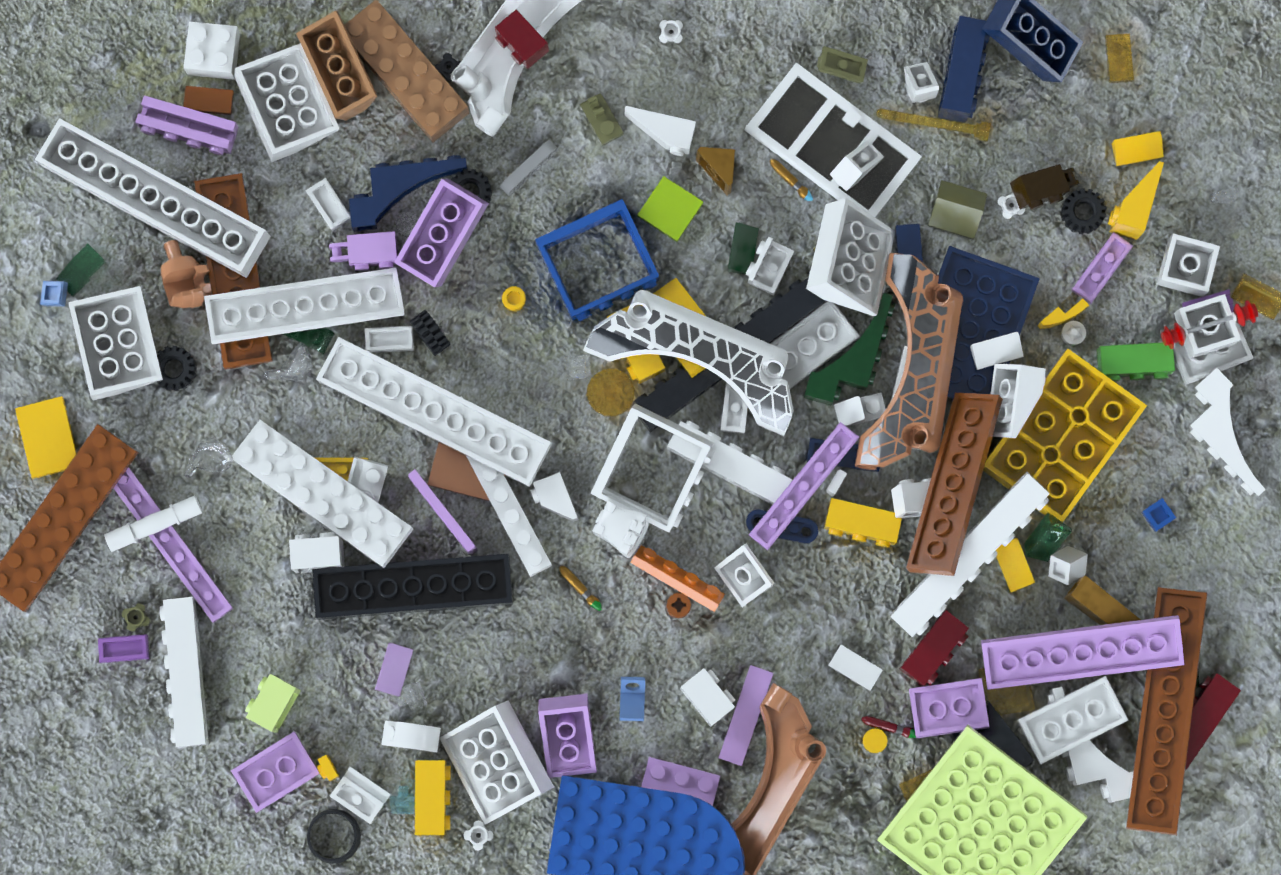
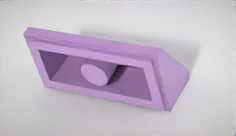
M388 643L375 690L400 697L413 649Z

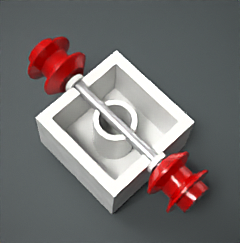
M1226 295L1217 296L1178 309L1174 313L1177 323H1174L1173 329L1164 326L1161 338L1163 344L1169 346L1170 349H1174V343L1177 342L1181 346L1185 345L1189 359L1238 343L1241 338L1235 322L1242 327L1245 326L1247 320L1254 324L1256 317H1258V310L1254 303L1251 304L1249 300H1246L1243 307L1236 303L1231 313Z

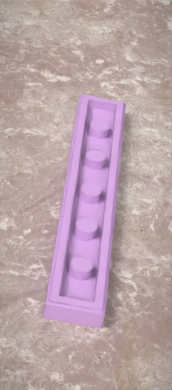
M840 422L748 536L768 551L859 439V436Z

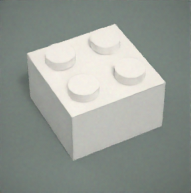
M189 22L184 70L187 75L235 80L234 73L237 67L240 32L237 26Z
M1172 234L1167 241L1156 285L1204 297L1209 292L1220 246Z
M334 532L320 533L319 538H312L309 534L295 535L294 540H289L291 570L296 574L312 572V569L345 567L343 540L339 536L334 535Z
M703 668L683 684L680 690L711 727L735 708L732 704L735 699L727 689L724 691L720 689L717 685L720 680L712 670L707 672Z

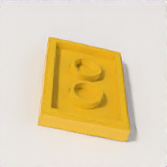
M61 396L15 408L31 478L36 479L65 471L77 454L64 397Z

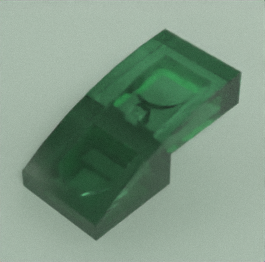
M87 244L68 263L56 280L67 282V291L74 297L106 261Z

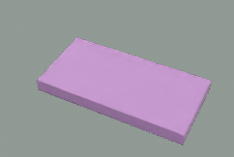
M414 469L409 473L408 477L465 551L471 556L477 552L476 546L418 472Z

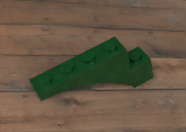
M883 293L877 315L873 317L866 331L849 351L817 373H810L804 394L805 399L831 406L833 400H839L842 387L838 386V383L866 391L868 385L873 386L876 372L872 371L874 362L879 363L883 349L878 347L880 340H885L889 326L885 325L887 316L892 317L895 303L891 302L893 295Z

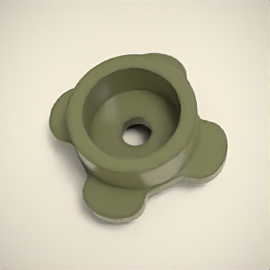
M141 603L136 604L135 607L130 609L126 608L122 612V617L125 618L129 631L134 632L138 627L148 626L150 623V618L145 614V606Z

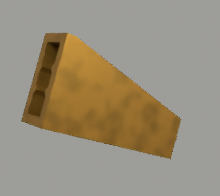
M1086 575L1079 578L1064 597L1066 601L1099 625L1141 620Z

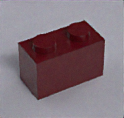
M517 9L495 26L496 41L502 48L507 47L512 52L511 57L518 65L523 64L529 69L549 52L547 41Z

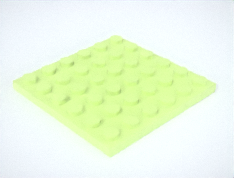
M967 725L881 833L877 841L922 875H1042L1084 823L1087 815L975 729Z

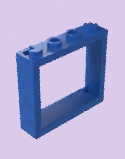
M623 199L535 239L538 250L572 321L578 319V321L585 320L591 316V312L597 309L604 311L613 306L612 302L618 299H622V301L628 300L635 295L634 292L642 288L647 291L657 285L656 282L659 281L660 276ZM617 216H621L649 276L575 309L547 249Z

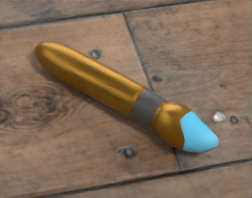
M770 159L771 167L794 190L798 191L802 199L806 201L813 200L807 187L803 186L779 161Z

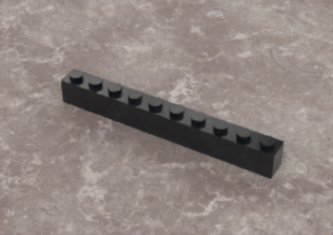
M809 277L804 281L798 279L788 287L790 289L789 292L783 296L779 293L769 301L771 304L764 310L762 307L757 309L750 315L752 318L745 324L740 322L733 328L770 344L827 301L806 289ZM681 365L673 372L674 377L668 381L666 379L661 380L653 387L655 391L648 396L646 393L642 394L634 402L657 415L670 419L720 382L722 378L707 368L691 378ZM639 417L650 433L659 427Z

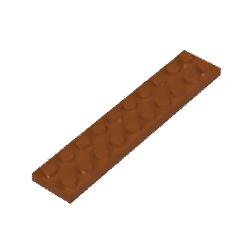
M1158 587L1154 618L1179 616L1184 665L1147 670L1127 829L1177 836L1207 603V593L1161 587Z

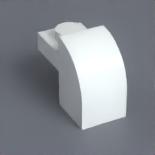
M385 721L382 745L437 752L441 728Z

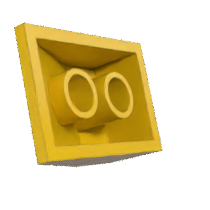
M1159 161L1125 197L1120 205H1115L1114 210H1111L1107 224L1111 225L1110 233L1115 232L1120 236L1137 240L1144 233L1164 162Z

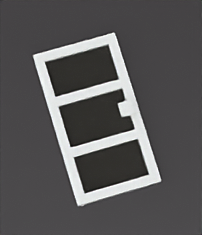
M795 63L744 129L835 199L847 198L875 218L922 158L920 154L798 63ZM868 140L884 158L856 185L845 191L836 183L830 173L846 155Z

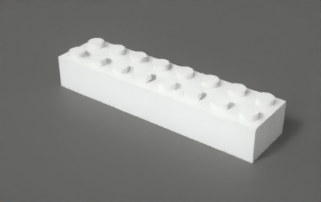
M1026 472L965 535L955 576L928 574L896 607L891 614V618L910 636L913 637L916 633L920 636L929 627L930 622L928 620L933 615L937 618L947 608L945 602L950 597L955 600L964 590L962 585L967 580L972 582L980 574L981 570L979 567L984 562L989 564L998 555L996 549L1001 544L1007 546L1015 537L1013 532L1019 526L1023 529L1032 519L1030 514L1036 508L1040 511L1049 502L1047 496L1050 493L1034 477Z

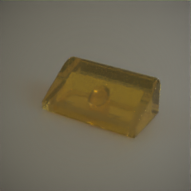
M1245 273L1242 274L1231 298L1245 305L1246 300H1249L1251 304L1254 303L1259 313L1274 320L1281 308V292Z

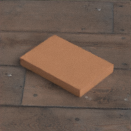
M439 442L427 485L490 502L466 455Z

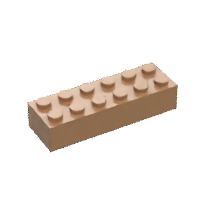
M374 0L344 25L358 56L432 143L469 114L467 104L378 0Z

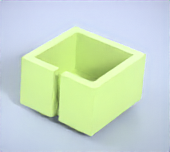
M270 674L268 678L263 677L257 688L260 693L256 699L252 698L245 711L248 712L247 719L271 732L278 733L301 690Z

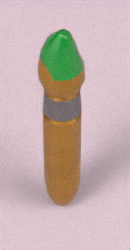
M561 565L559 570L563 577L587 601L590 607L601 611L602 605L599 599L591 594L570 569Z

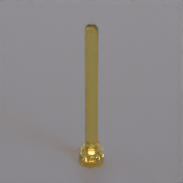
M878 109L876 111L878 118L974 134V137H978V140L988 142L990 122L981 121V123L973 125L886 109Z

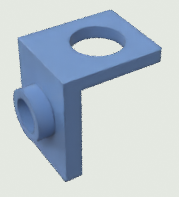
M621 677L620 721H644L645 677ZM628 683H637V684H639L640 686L633 688V687H628L627 684H628Z

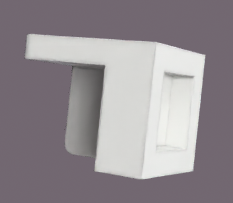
M1070 546L1055 552L1050 556L1048 577L1066 585L1075 582L1086 574L1088 554Z

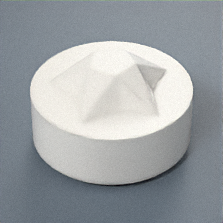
M1078 321L1066 323L1061 330L1062 340L1070 346L1079 345L1086 337L1084 325Z

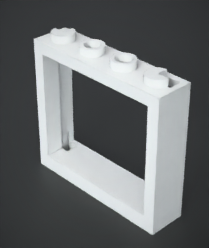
M634 404L591 494L621 508L642 512L648 515L647 522L670 532L673 526L678 528L684 516L680 514L683 505L688 507L694 495L690 491L694 484L699 485L704 475V472L700 470L704 462L709 464L715 452L711 449L714 442ZM639 417L702 447L669 518L606 487Z

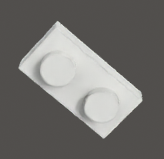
M727 382L720 431L744 434L748 406L738 392Z

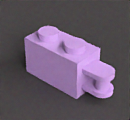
M395 231L347 235V242L329 244V249H332L330 262L349 261L350 267L355 268V271H367L372 266H379V269L393 268V265H397L394 263L398 256L397 235ZM341 249H348V255L342 256Z

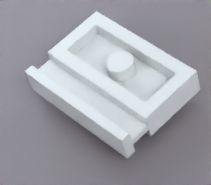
M354 456L348 482L379 503L389 465Z
M349 767L330 797L369 824H372L391 794L352 767Z

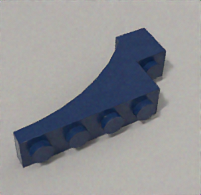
M460 155L448 156L447 160L437 161V158H426L421 163H413L411 160L399 162V165L390 166L389 163L376 164L375 168H370L373 196L357 194L354 195V198L349 199L353 231L377 229V224L386 213L411 192L437 179L455 175L457 172H464L463 169L468 170L466 158H461Z

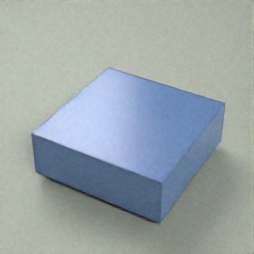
M43 281L40 305L65 307L68 283L64 281Z

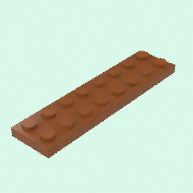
M242 173L194 181L196 193L250 221ZM206 256L207 266L210 271L209 278L212 295L261 288L257 261L247 278ZM269 336L220 343L225 370L273 362Z
M955 392L906 566L909 572L955 576L1003 400L1000 395Z
M96 425L1 560L0 595L23 612L28 611L137 456L138 451L101 425Z

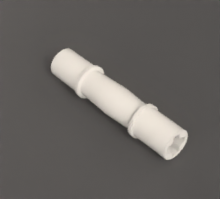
M194 495L173 505L170 504L169 508L150 514L132 524L128 522L126 525L104 534L111 552H114L132 543H138L137 540L158 533L176 523L179 525L185 520L202 514L203 512L196 496Z

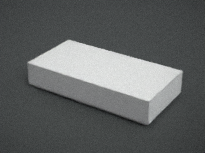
M326 178L305 190L332 231L351 220L349 212Z
M413 326L365 328V350L370 353L414 351Z
M843 645L839 646L828 665L868 691H871L883 671Z

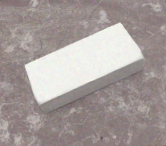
M1018 332L978 342L970 346L977 370L1024 357Z

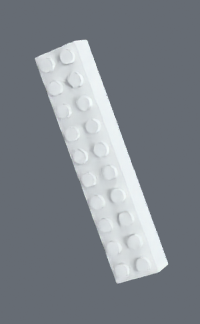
M60 118L35 158L47 170L245 278L249 275L271 237L265 229Z

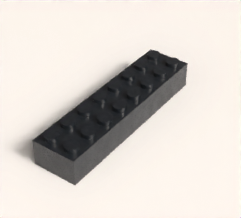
M509 554L388 563L385 568L378 564L312 569L315 617L318 620L513 605Z

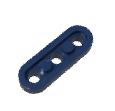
M758 509L748 514L746 527L750 532L755 527L754 519H762L767 511ZM795 516L786 527V530L777 539L809 544L816 539L818 526L810 519ZM802 528H808L810 530V535H802Z

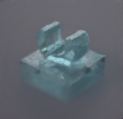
M399 786L398 796H390L391 814H415V796H409V786Z

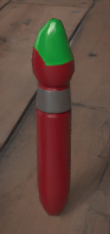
M870 716L861 718V721L868 726L902 735L905 738H916L915 730L911 727H903Z

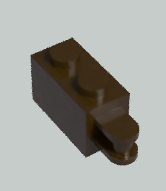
M1058 164L1021 175L1013 180L1010 185L1019 209L1029 207L1030 210H1035L1042 207L1044 202L1049 201L1050 204H1055L1064 199L1063 195L1071 191V187L1080 184L1073 174L1075 172L1074 168L1062 170L1061 165Z

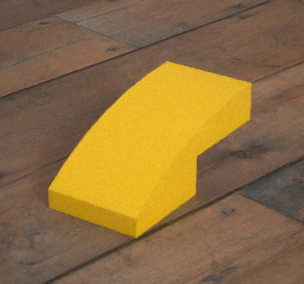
M1081 299L1066 313L1058 306L1037 326L1039 329H1047L1064 324L1081 314L1088 308L1089 304L1084 299Z

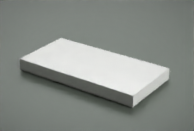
M827 301L770 344L782 348L788 353L789 359L782 379L788 381L789 388L792 389L808 377L811 372L816 371L859 339L860 335L837 305Z
M1104 676L1017 721L1039 764H1042L1128 721V718L1107 677Z

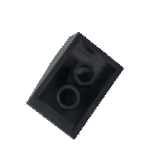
M987 700L986 707L990 728L978 729L976 731L1020 765L1026 767L1034 761ZM961 732L952 733L955 739L961 734Z

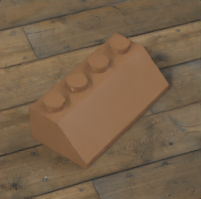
M338 11L330 13L297 32V37L335 118L347 121L367 110L377 98V94Z

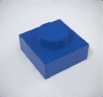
M1163 498L1141 512L1154 532L1176 519V516Z

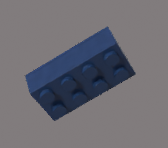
M998 0L982 28L983 31L1042 81L1062 83L1083 44L1080 38L1036 0Z
M959 16L954 28L937 116L939 120L965 125L967 119L972 118L973 113H975L978 99L973 97L977 95L982 80V75H978V72L981 73L986 59V52L982 51L986 49L990 38L982 30L986 23L985 20Z

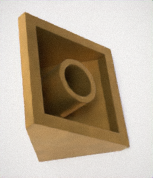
M700 147L696 155L697 163L728 196L731 193L733 183L735 149Z

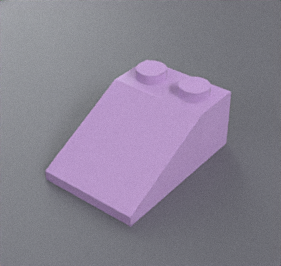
M588 693L539 699L538 714L549 778L562 777V775L571 776L597 773Z

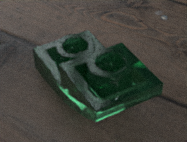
M324 327L284 333L282 335L324 354L335 333Z

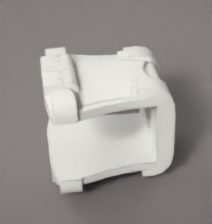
M607 501L604 510L602 509L596 520L597 524H595L592 532L597 537L614 546L623 556L630 559L638 550L647 533L649 522H647L648 515L621 508Z

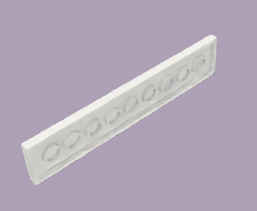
M340 337L336 340L316 378L318 382L529 487L552 445L550 441Z

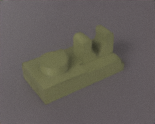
M824 46L821 56L818 57L817 67L820 72L860 84L864 81L868 59Z
M601 93L580 104L602 146L624 135Z

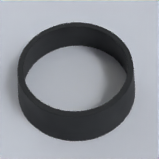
M329 809L319 813L311 821L307 830L309 849L315 857L326 863L334 864L348 860L357 851L361 840V832L357 821L352 815L339 809ZM327 814L343 816L351 823L354 830V842L351 849L345 855L335 859L320 856L313 849L310 842V831L313 824L320 817Z

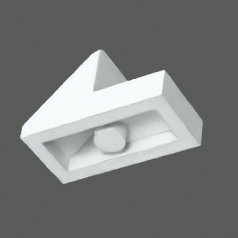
M882 393L861 398L856 396L834 404L838 423L841 422L846 427L879 419L886 410Z

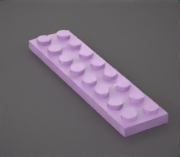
M1178 615L981 640L987 690L1184 665L1180 619Z

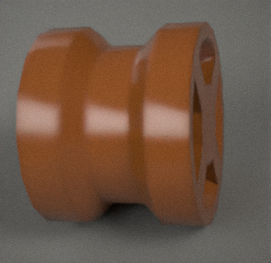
M683 593L671 595L667 600V612L674 618L685 617L691 608L690 599Z

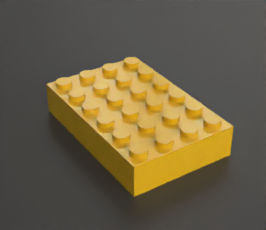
M1067 349L1046 376L1043 393L1017 437H1002L987 457L983 471L1009 490L1028 472L1050 493L1047 496L1049 502L1039 512L1057 525H1060L1147 405L1070 349Z

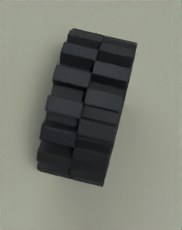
M463 169L464 172H457L456 176L451 178V181L461 187L468 183L475 184L479 188L478 197L490 203L492 196L491 185L488 178L482 172H476V169H471V171Z
M1085 188L1079 191L1075 190L1063 203L1061 209L1062 221H1065V226L1067 228L1070 227L1074 233L1077 231L1082 235L1083 233L1089 234L1093 230L1098 229L1106 217L1105 211L1107 207L1103 204L1105 201L1103 198H1099L1100 194L1098 192L1096 194L1093 193L1092 189H1088V191H1085ZM1079 203L1090 205L1093 210L1092 217L1088 220L1079 219L1075 214L1076 205Z
M426 310L410 320L411 325L434 356L451 345Z
M167 346L164 347L163 351L159 350L157 358L163 380L157 381V383L169 391L186 389L188 384L191 385L193 383V377H196L195 370H197V365L194 358L182 347ZM170 360H179L183 365V371L178 377L172 378L165 373V366Z

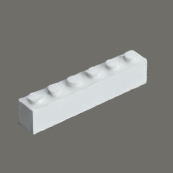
M688 420L686 423L680 421V426L714 442L711 449L715 452L709 464L704 462L702 466L703 469L771 505L776 502L793 481L785 476L786 472L779 467L773 465L770 468L763 464L764 460L753 454L749 457L741 453L743 449L732 443L728 446L720 442L721 437L712 432L705 434L699 431L700 427L697 424ZM673 434L667 445V450L695 464L702 447Z
M194 597L163 600V606H160L161 621H165L166 630L162 631L163 645H167L168 655H164L165 669H169L170 679L166 680L167 693L171 694L172 703L168 705L169 717L174 719V728H171V741L176 743L178 748L209 745L196 599Z

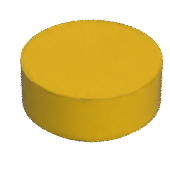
M516 286L507 288L502 295V302L505 308L510 311L521 310L526 304L525 292Z
M880 729L868 730L862 739L864 748L870 753L883 751L888 741L886 734Z

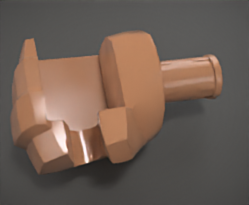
M177 240L166 242L163 247L168 261L161 266V277L169 305L177 308L202 306L203 302H205L204 296L211 295L212 292L210 283L205 284L204 276L210 272L208 266L199 264L192 256H182Z

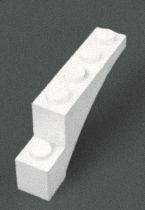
M1215 368L1194 387L1198 391L1195 396L1204 405L1208 402L1211 406L1190 424L1193 428L1190 433L1199 442L1204 440L1210 446L1207 451L1216 460L1221 458L1227 464L1224 469L1233 478L1236 475L1240 477L1243 481L1241 486L1250 496L1253 493L1259 496L1265 491V488L1255 478L1246 464L1233 432L1230 415V388L1233 384L1218 368Z
M1062 687L1049 690L1050 695H1047L1048 704L1065 696ZM1090 740L1061 754L1063 758H1067L1069 767H1065L1068 781L1073 782V786L1102 779L1103 784H1100V790L1103 798H1107L1108 803L1130 798L1133 772L1124 770L1108 759Z

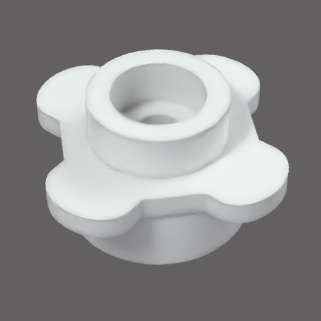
M662 20L660 22V42H675L679 44L683 39L681 35L682 22L679 20Z
M1014 193L1006 197L1001 196L998 199V205L1002 207V216L1005 219H1010L1015 214L1022 215L1025 212V208L1019 209Z
M475 821L474 826L464 832V839L469 840L475 850H481L487 841L493 839V832L488 831L482 821ZM477 833L481 834L480 838L476 837Z

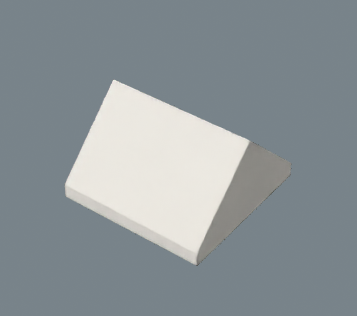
M747 544L741 546L714 567L741 607H744L774 585L773 580Z

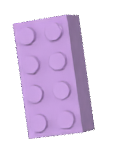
M441 179L394 263L433 287L442 286L489 203L450 179Z

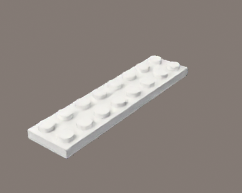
M396 268L204 296L211 344L404 315Z
M261 420L257 422L231 456L235 463L383 568L386 567L413 531V528Z

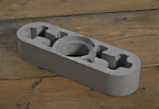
M551 140L546 141L503 181L500 188L508 196L512 195L549 161L559 148Z

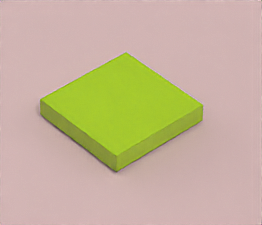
M663 176L637 217L675 242H678L704 202Z

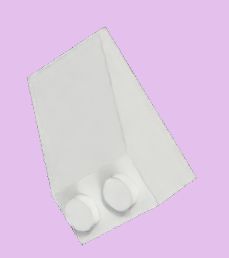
M1015 364L994 365L991 394L1000 395L1003 400L993 437H1017L1043 393L1046 369Z

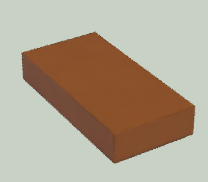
M185 86L183 107L203 113L232 115L234 91Z

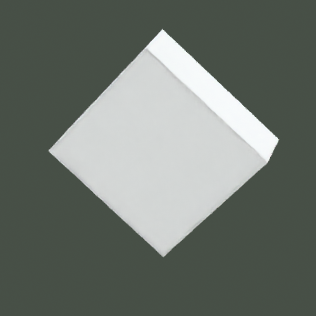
M841 469L838 470L826 489V493L834 497L847 473Z

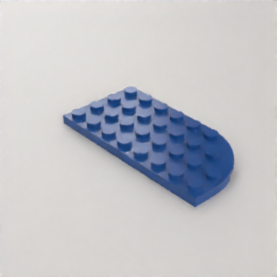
M563 775L561 777L547 874L745 875L743 848L740 845L736 831L729 820L710 803L682 793Z

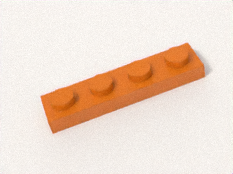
M642 545L630 562L714 612L725 596L716 586L705 583L695 574L686 572L673 561L662 558L654 550L645 548Z

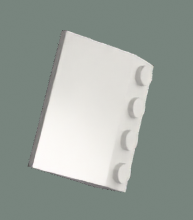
M301 43L235 68V80L271 162L290 156L339 130L336 119Z
M847 198L826 204L806 289L823 300L876 316L895 231Z
M140 286L68 302L92 400L118 395L163 380Z
M509 700L488 709L439 738L484 825L554 788Z

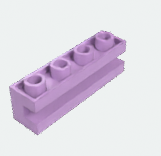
M144 95L141 103L143 109L141 114L138 113L135 122L141 128V132L152 136L155 133L162 134L164 139L172 142H177L178 139L186 141V145L196 149H200L201 146L210 148L209 151L217 155H223V153L231 154L239 129L236 122Z

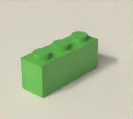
M1163 343L1100 346L1097 349L1098 370L1114 382L1120 381V377H1130V380H1143L1144 376L1154 375V379L1169 378L1168 374H1172L1175 371L1174 351Z

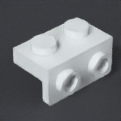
M768 237L766 242L761 241L756 251L759 258L756 263L751 262L746 272V275L749 276L747 283L774 295L794 251L774 242L771 237Z

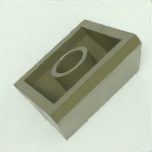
M941 180L928 226L974 240L984 212L987 193Z

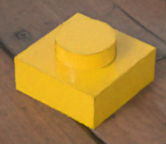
M324 755L318 759L320 765L317 766V769L323 779L328 778L329 781H333L340 777L329 755Z

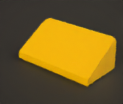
M1161 131L1115 139L1111 143L1116 166L1164 157Z
M1018 538L1012 539L1007 546L1001 544L996 549L998 552L996 558L1010 593L1034 584L1035 580Z

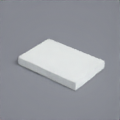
M1237 322L1235 324L1241 340L1235 345L1189 359L1185 345L1181 346L1178 342L1174 343V360L1185 386L1204 379L1215 368H1218L1221 372L1253 359L1240 325Z

